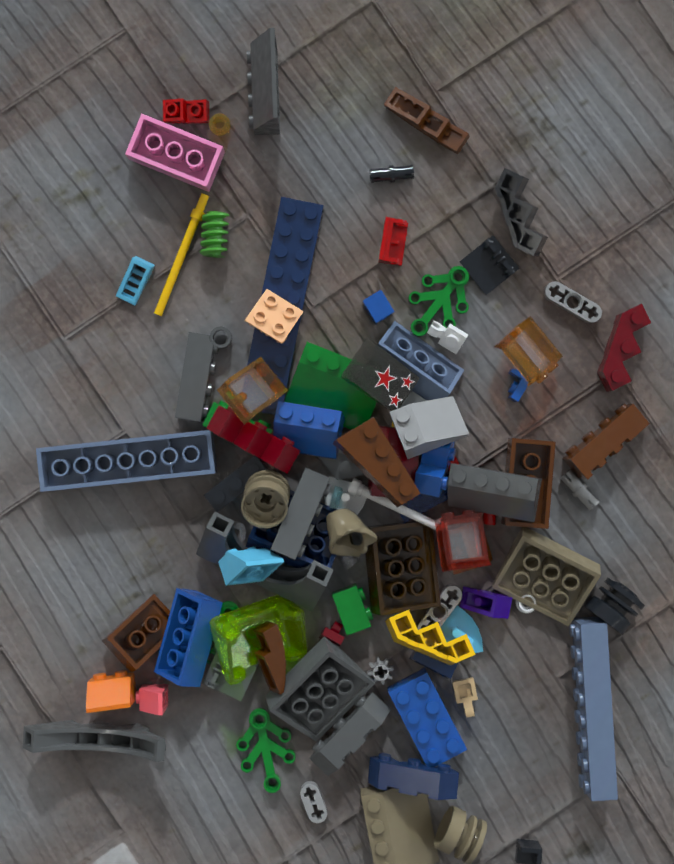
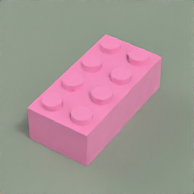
M141 113L125 155L133 162L209 192L225 151L221 145Z

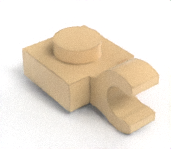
M470 677L452 681L456 703H463L466 718L475 716L472 701L478 700L474 678Z

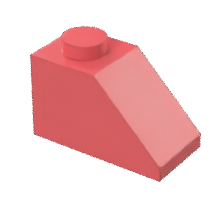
M142 684L139 691H136V704H139V711L163 715L169 705L168 684Z

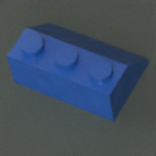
M278 401L273 435L280 439L284 436L295 442L293 447L300 450V454L337 460L339 449L333 442L342 436L345 417L342 411Z

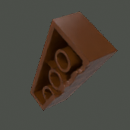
M624 403L614 411L616 414L609 419L607 417L598 424L600 428L594 433L592 431L588 432L581 438L583 440L582 443L578 446L573 445L565 451L566 456L562 459L578 478L588 480L593 476L592 470L601 468L607 463L606 457L608 455L611 457L623 448L621 443L624 441L626 443L630 442L650 424L634 404L626 405Z
M374 417L333 442L396 507L421 494Z

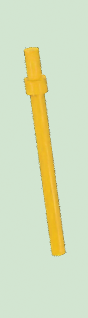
M201 193L196 208L192 209L190 223L154 314L162 316L199 221L202 222V216L205 215L203 211L209 199L208 195Z

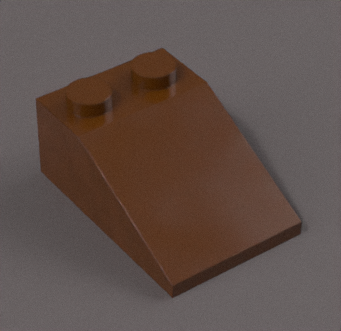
M153 594L109 633L102 642L130 672L136 671L161 647L170 610Z

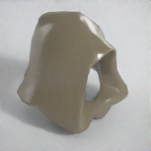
M344 508L335 510L327 515V531L330 539L329 550L331 554L359 557L367 552L368 545L377 541V535L363 523L355 512ZM353 532L361 533L363 537L361 545L353 544Z

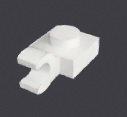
M433 321L427 331L429 335L440 338L438 344L457 354L468 334L452 324L445 328L436 321Z

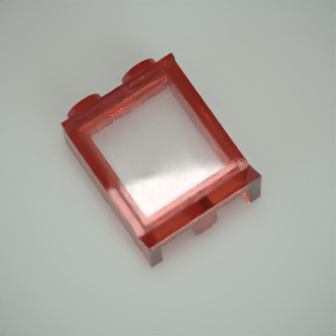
M475 510L462 511V515L455 516L454 512L441 514L442 518L435 520L442 572L491 565L488 558L482 518L483 513L475 514Z

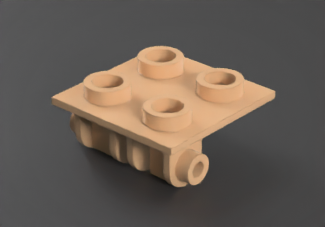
M266 289L245 321L250 326L252 325L260 330L261 333L263 332L266 336L276 340L277 343L282 344L287 339L288 334L303 311Z

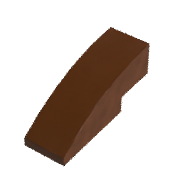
M266 621L253 629L261 647L254 654L270 691L281 695L284 693L286 680L284 645L278 625Z

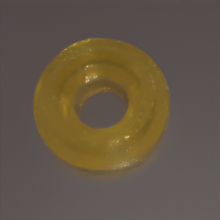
M215 114L211 117L209 128L213 134L223 136L230 130L231 123L226 115ZM222 122L224 126L219 129L216 127V124Z

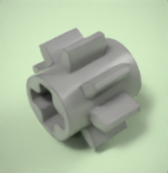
M377 657L375 663L369 662L372 670L367 671V674L374 676V682L378 680L384 685V680L387 678L392 680L389 671H393L394 667L387 665L389 662L388 658L381 661ZM379 666H382V675H379V672H377Z

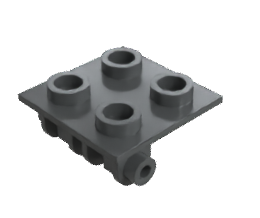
M220 643L202 684L242 701L259 663L256 659Z

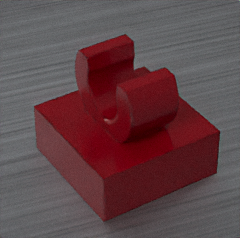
M335 621L330 629L325 627L322 630L319 638L326 637L339 647L345 638L339 634L343 625Z

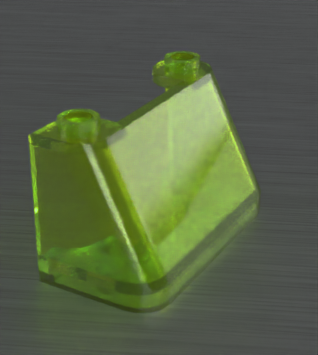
M276 595L216 616L210 620V630L223 676L230 685L238 684L246 678L245 668L258 664L254 653L260 650L261 647L253 629L266 621L278 625L284 645L285 660L294 662L307 654L305 613L293 601Z

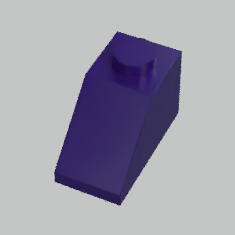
M463 586L459 607L492 618L508 619L513 598L496 592Z

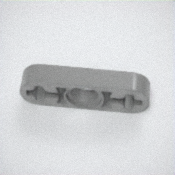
M557 281L545 286V298L586 323H594L601 318L602 310L599 305ZM556 286L558 288L557 292L559 294L563 295L565 292H567L568 294L563 298L561 303L559 302V300L562 297L558 295L552 297L549 288L552 289ZM571 296L576 297L578 300V306L574 309L567 305V299ZM583 302L586 303L583 308L587 310L595 309L594 314H596V317L588 318V312L584 310L578 313V310L583 306Z
M453 584L447 585L440 593V600L443 598L446 601L449 597L447 591L457 590L455 593L457 598H451L448 601V604L451 605L450 608L445 603L440 602L441 606L445 608L444 616L440 618L433 615L435 607L429 608L417 623L416 627L418 630L422 629V625L427 626L430 619H427L429 615L434 621L439 622L440 627L443 625L462 599V592L458 586Z

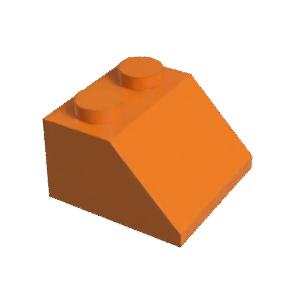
M128 670L116 671L115 675L106 676V673H98L93 675V678L87 682L86 713L130 708L136 700L134 672L128 673Z

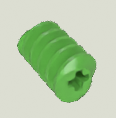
M218 211L206 212L207 214L202 216V220L207 223L201 225V228L206 230L201 233V237L206 240L200 242V245L205 249L200 250V254L205 257L225 258L221 253L227 251V248L222 247V244L227 243L228 240L222 238V235L228 234V231L224 230L223 227L228 226L229 223L223 221V218L229 217V214Z

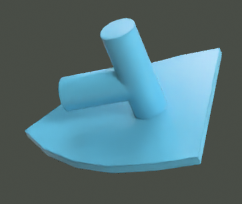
M457 605L440 627L446 642L467 634L474 652H483L482 637L478 626L473 618Z

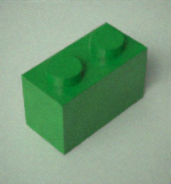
M355 583L332 592L346 635L371 627L370 621L373 620L370 608H365L363 600L366 597L362 587L358 588Z

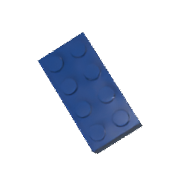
M176 588L154 669L155 673L178 686L200 687L223 602L196 590Z
M425 668L387 687L388 693L426 766L436 767L438 764L467 750Z

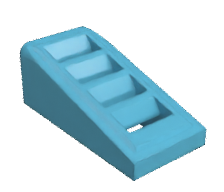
M132 257L116 297L135 306L155 265L140 257ZM136 265L145 268L146 271L143 272L135 267ZM132 273H135L143 277L142 280H139L131 276ZM128 281L139 285L138 289L127 284ZM125 288L134 292L135 296L125 293Z

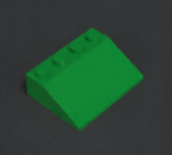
M307 342L284 402L342 411L345 417L343 427L353 430L370 419L384 386L382 384L375 387L380 380L375 371L384 372Z

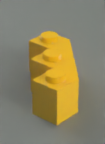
M409 610L392 616L385 621L394 642L450 666L476 655L467 634L446 642L438 622L418 630Z

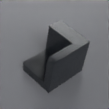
M517 839L516 863L541 864L543 849L539 841Z

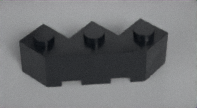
M504 168L495 190L512 236L513 245L532 256L539 257L548 237L529 228L538 210V207L520 199L529 179Z

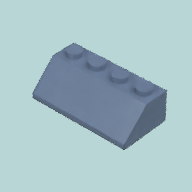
M396 321L392 323L367 359L384 372L390 365L389 375L396 377L397 379L395 380L402 385L404 381L401 377L407 379L410 374V380L415 381L410 384V390L427 401L448 397L464 372V369L413 335Z

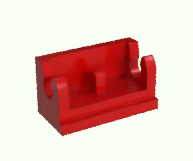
M385 218L378 263L402 266L408 228L406 220Z

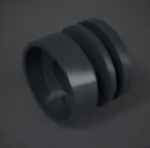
M607 577L604 582L612 589L608 591L601 586L599 589L606 597L601 599L593 596L585 607L623 635L631 625L630 621L625 617L626 613L637 617L638 613L631 607L635 605L642 610L645 605L629 588Z

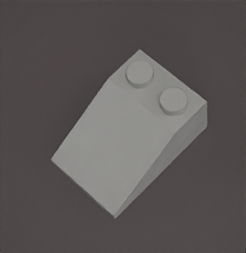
M453 396L412 403L389 412L407 459L469 436Z

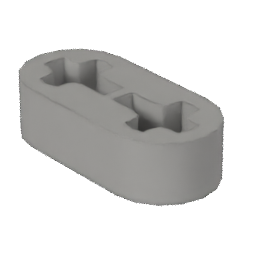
M307 781L301 786V799L309 819L313 823H321L327 817V807L318 784L313 781ZM308 787L311 790H315L313 792V800H311L309 794H305ZM315 804L317 805L318 810H323L321 812V816L319 817L317 816V814H312L314 813L313 805Z

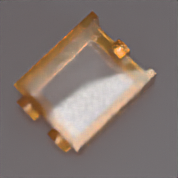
M531 316L515 326L494 346L504 352L527 380L528 386L534 382L539 384L548 377L547 372L550 373L559 366L557 362L563 357Z
M259 357L228 378L217 389L244 425L288 391L262 357Z

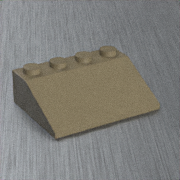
M522 527L500 568L492 588L569 627L601 576L600 564L527 527ZM523 595H531V596H533V597L535 598V600H536V604H534V601H533V599H532L531 597H524V598H522V596H523Z
M374 786L360 788L374 864H435L440 862L438 851L434 848L435 835L426 794H418L417 796L399 793V789L389 787L388 790L377 789Z

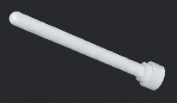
M356 478L353 479L347 493L351 496L360 497L362 495L436 531L444 532L446 529L444 524L406 506L396 507L386 497L371 496L369 489L365 488L362 481Z

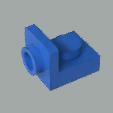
M517 367L516 370L512 368L508 372L518 379V382L513 381L508 389L510 393L508 398L514 402L520 400L532 380L527 377L528 373Z

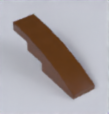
M397 87L394 88L383 104L384 107L456 154H459L470 137L469 133L451 124L449 119L433 111L429 105Z

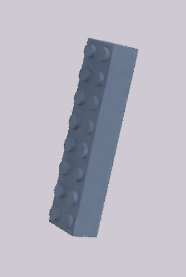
M210 430L36 448L40 492L217 473L214 435Z
M597 616L574 618L572 624L569 625L570 637H573V646L570 647L571 658L575 661V667H572V678L576 680L573 698L577 702V710L574 711L575 722L579 726V731H576L577 745H580V753H577L578 766H581L578 782L584 794H587L591 801L618 800L607 623Z

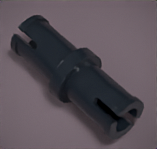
M389 165L388 168L369 170L371 183L383 181L394 183L395 180L414 179V174H412L414 173L413 165L400 167Z

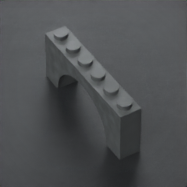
M214 512L205 528L196 555L219 566L218 561L225 555L226 551L231 549L240 551L247 548L240 542L234 531V521ZM315 560L310 565L302 568L279 566L264 581L253 583L313 611L329 582L333 569Z

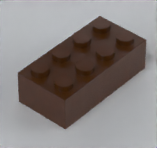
M508 438L506 472L541 478L542 482L535 522L502 516L501 524L549 529L556 442Z

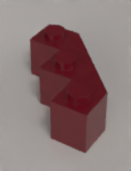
M642 304L616 315L611 335L604 350L602 362L597 371L606 392L613 391L632 382L623 361L641 353L632 332L651 323Z
M220 405L218 406L206 427L208 430L288 474L300 453V450L293 447L295 442L284 436L280 439L266 431L268 427L258 421L255 424L239 416L240 411L231 406H228L227 409Z

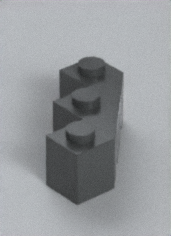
M373 692L366 697L362 696L354 704L356 708L352 714L345 719L341 717L334 724L335 730L330 737L324 741L320 739L313 746L312 750L314 752L309 759L327 776L337 771L345 763V758L351 752L354 754L366 741V737L371 731H376L391 711Z

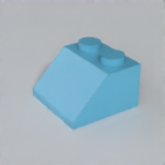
M250 547L240 551L237 549L228 550L218 563L227 586L264 581L284 563V560L266 548L256 549V547Z

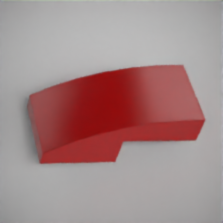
M183 98L163 100V122L182 124L209 123V101L207 99L186 101Z

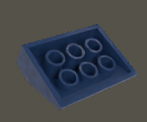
M290 490V499H289L288 507H289V505H290V503H291V500H292V498H293V496H294V493H295V492L292 491V490ZM319 503L323 507L319 516H314L311 524L314 525L310 537L305 536L302 544L306 547L301 558L296 557L295 561L277 553L275 554L282 557L284 563L295 568L306 567L314 560L331 568L336 555L331 554L329 550L330 539L326 518L329 513L337 509ZM282 522L271 528L253 526L245 547L266 548L270 550Z

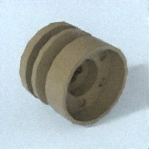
M262 470L249 477L241 501V511L244 518L251 525L258 528H271L280 524L288 511L290 499L288 481L281 474L271 470Z
M451 805L438 826L434 839V848L448 855L454 850V857L460 860L462 858V862L471 864L483 845L487 832V822L483 819L477 820V817L471 815L466 821V811Z

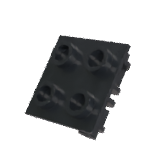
M493 235L460 261L461 265L468 271L485 295L520 269Z

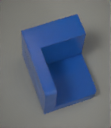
M382 290L362 301L375 325L395 312Z

